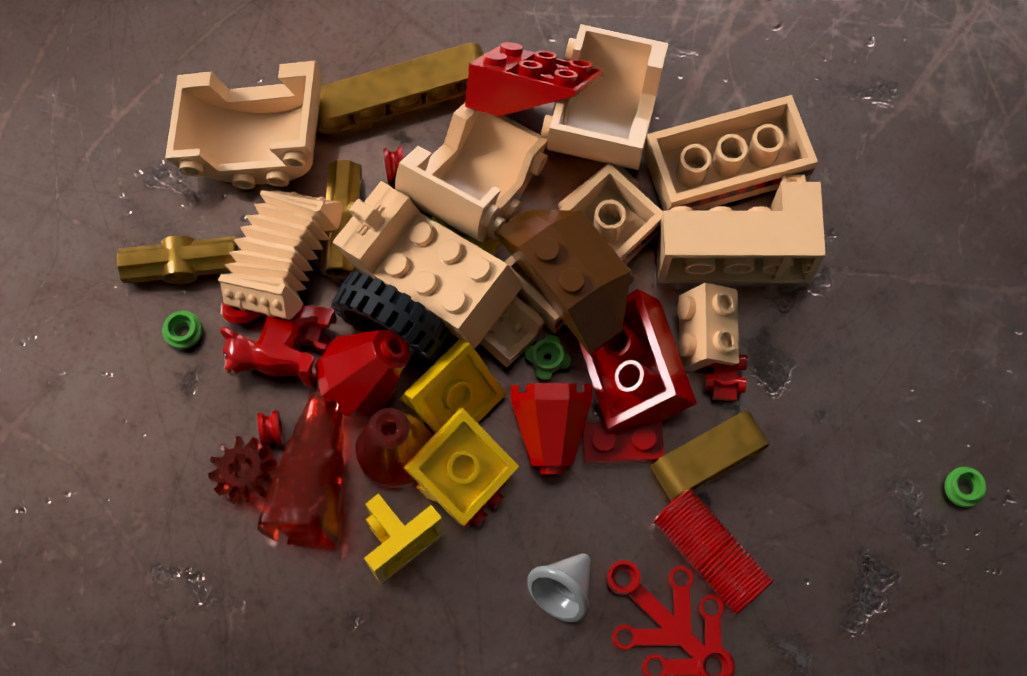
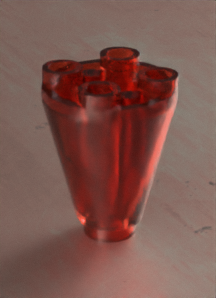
M383 408L374 413L359 430L355 443L357 462L363 473L376 484L389 488H409L416 480L403 467L433 437V434L427 423L415 413L398 408Z

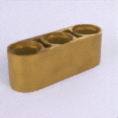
M746 410L671 451L654 462L650 467L672 502L687 489H693L694 491L765 450L770 443L750 411Z

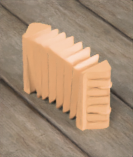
M261 190L260 195L265 203L254 204L259 214L246 215L252 224L240 227L246 237L233 239L241 250L229 252L236 263L225 264L231 273L221 274L218 281L221 285L225 305L240 308L242 311L249 310L267 314L271 318L280 317L290 320L301 310L303 305L297 291L306 289L301 281H309L303 271L313 270L307 260L319 259L312 250H323L319 240H330L325 231L338 229L343 207L341 202L331 201L324 197L303 196L296 192L289 193L278 190L268 192Z

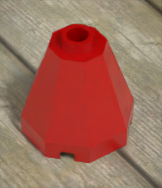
M378 330L336 337L329 343L325 353L315 363L321 396L329 403L332 401L338 403L341 406L339 411L346 417L375 416L384 409L400 383L411 358L408 343L390 330Z
M577 383L526 384V392L519 393V385H511V404L531 465L540 466V474H564V466H573L592 402V384H583L582 392H578Z

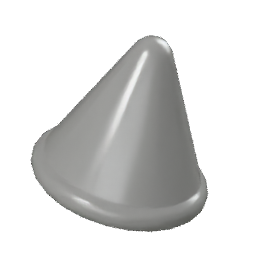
M581 553L531 570L527 580L529 592L535 602L549 615L565 622H579L587 616L589 612L588 596L591 570L589 555Z

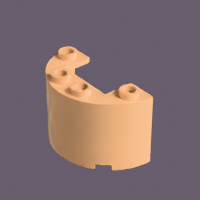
M580 24L577 38H569L565 60L588 61L592 63V67L605 70L604 76L575 97L554 103L553 116H545L541 132V138L548 139L547 149L638 170L650 126L668 43Z
M316 61L280 64L278 79L283 84L229 89L212 72L177 75L165 159L180 167L179 171L184 175L192 177L203 176L231 182L233 186L240 189H252L255 187V184H270L277 187L287 186L290 180L306 174L313 164L322 86V71Z
M464 103L453 113L445 142L436 152L432 154L417 146L399 163L395 190L408 196L418 209L480 242H484L489 238L496 240L497 237L494 231L504 225L506 220L510 221L517 215L522 203L519 199L532 175L538 176L544 168L548 155L543 152L548 139L541 138L540 134L504 115L496 116L466 108Z

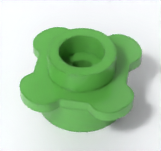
M554 335L546 336L537 342L535 346H528L525 350L526 360L533 363L537 369L536 376L541 380L550 379L552 373L559 369H567L571 364L570 355L564 353L559 338ZM547 354L552 357L549 361L544 359V356Z

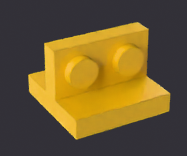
M460 338L404 392V395L399 400L407 410L426 422L436 434L459 409H464L478 423L506 393L473 346L468 341Z
M459 409L403 468L419 483L416 488L427 499L438 502L458 524L465 526L518 469L519 465L464 409Z
M379 493L365 504L370 514L365 520L381 545L364 559L371 572L381 584L445 534L442 517L432 505L404 526Z

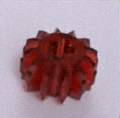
M236 436L234 438V448L230 449L225 443L220 444L219 447L224 453L223 457H210V462L217 469L209 472L208 478L213 482H218L214 491L219 496L227 493V501L231 504H235L242 495L244 503L251 505L253 503L252 493L257 492L264 499L268 494L262 486L264 484L276 485L277 479L270 472L278 469V463L276 460L269 459L273 453L268 445L259 448L260 442L255 437H252L245 446L243 439L240 436ZM248 464L250 468L246 470V476L240 478L237 473L241 472V465Z

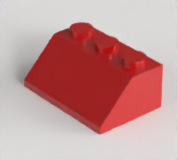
M637 289L628 294L622 333L590 355L579 342L607 429L615 430L664 421L697 404L661 302L648 293Z

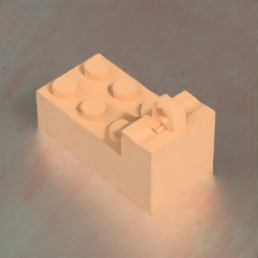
M782 175L779 188L770 208L760 206L753 207L748 211H732L729 207L719 206L711 208L709 211H693L690 207L678 206L670 210H664L656 238L657 282L810 283L826 256L821 182H807L805 175Z
M380 181L365 202L357 199L349 209L353 217L332 242L358 272L368 274L373 279L376 277L383 280L386 285L390 284L396 287L402 294L405 292L412 297L413 301L420 302L425 306V310L432 311L437 316V319L442 320L445 327L450 330L449 333L459 339L463 338L468 341L474 349L523 287L508 264L420 213L408 196Z

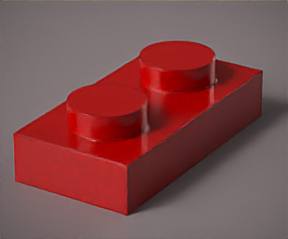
M662 421L615 430L607 429L605 422L585 423L582 433L584 465L654 463L664 456Z

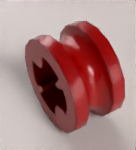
M402 146L397 147L396 151H389L388 148H383L388 182L393 181V178L396 177L399 163L404 159Z
M272 411L270 416L258 413L257 424L262 448H269L270 443H276L277 446L284 445L279 411Z

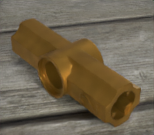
M337 159L328 165L326 199L339 201L343 207L338 229L325 231L330 240H323L322 242L323 250H321L320 270L322 275H328L332 278H347L351 272L355 273V267L332 243L353 217L349 209L357 199H360L362 167L361 164L347 159Z
M180 235L164 238L161 244L119 248L117 267L120 280L123 284L162 279L171 284H186L195 281L197 276L228 273L230 270L225 264L236 263L229 252L239 251L238 245L233 240L236 238L232 236L195 240L192 237Z

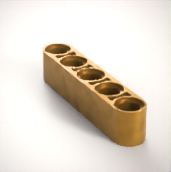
M467 43L322 85L317 121L318 131L323 134H333L466 95L469 63L484 55L480 44Z

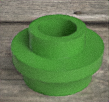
M177 311L169 315L164 321L162 334L165 341L171 347L188 349L200 340L202 324L195 314L189 311ZM188 326L190 328L187 335L177 336V331L180 327Z
M956 468L945 480V492L948 498L960 507H973L980 503L986 495L987 486L985 479L973 468ZM959 482H966L969 485L970 494H964L959 490Z

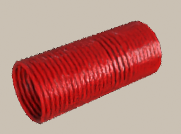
M687 489L656 516L653 524H656V527H659L658 530H661V533H664V536L670 539L669 542L672 543V546H675V549L681 552L680 555H683V558H686V561L692 564L694 571L699 572L702 580H706L711 590H714V593L720 596V599H722V602H725L728 609H731V612L737 615L774 582V579H771V576L765 573V570L762 569L763 566H760V563H757V560L751 557V553L746 554L747 550L744 549V546H740L741 542H737V538H734L729 529H726V526L720 523L715 513H712V510L706 507L704 501H701V498L695 495L693 489Z

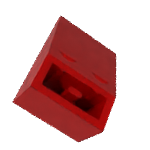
M501 43L497 48L484 53L483 56L469 63L465 107L496 116H503L578 95L603 77L605 70L594 68L592 63L585 60L566 61L558 59L557 55L553 52L537 51L534 53L523 50V46L517 43Z

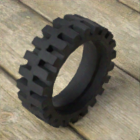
M351 272L331 303L332 309L336 310L335 313L342 317V320L347 324L352 325V328L359 333L378 330H390L408 343L411 354L409 362L413 361L419 366L431 367L451 335L444 322L437 319V316L432 311L425 310V306L420 302L413 301L412 297L405 292L402 294L396 287L390 284L386 285L383 280L376 277L373 279L365 273Z

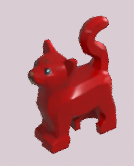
M222 302L221 315L226 321L233 324H247L260 316L266 317L261 336L255 342L227 327H221L220 333L226 340L222 352L225 361L224 370L228 374L233 376L242 372L256 370L272 377L298 376L303 380L305 386L315 387L318 380L316 370L313 367L315 358L311 354L300 352V349L303 345L315 347L319 355L322 356L325 353V349L332 340L325 335L324 328L329 329L331 324L335 325L337 317L334 309L314 305L302 306L301 310L292 319L288 320L280 317L271 318L267 314L249 310H236L235 307L225 305Z

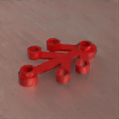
M620 560L610 567L607 573V584L611 591L618 595H628L661 627L660 629H634L630 625H620L612 634L614 647L620 651H628L634 646H681L692 657L689 659L665 660L664 657L658 654L649 655L642 663V673L644 676H734V659L727 650L722 648L720 616L724 612V604L718 596L707 595L698 604V613L705 620V644H702L692 634L690 587L693 584L694 576L688 567L676 566L668 575V584L673 590L674 615L640 583V571L634 563L628 560ZM620 572L627 573L630 577V584L627 586L618 585L615 580L616 574ZM677 572L686 574L688 578L687 585H677L673 579L674 574ZM706 601H713L717 604L718 612L716 615H708L704 611V603ZM626 630L631 634L632 642L629 645H622L618 642L617 633L619 631ZM650 660H657L661 663L662 672L659 675L649 673L647 664ZM708 660L719 662L721 670L718 675H712L707 671L706 664Z

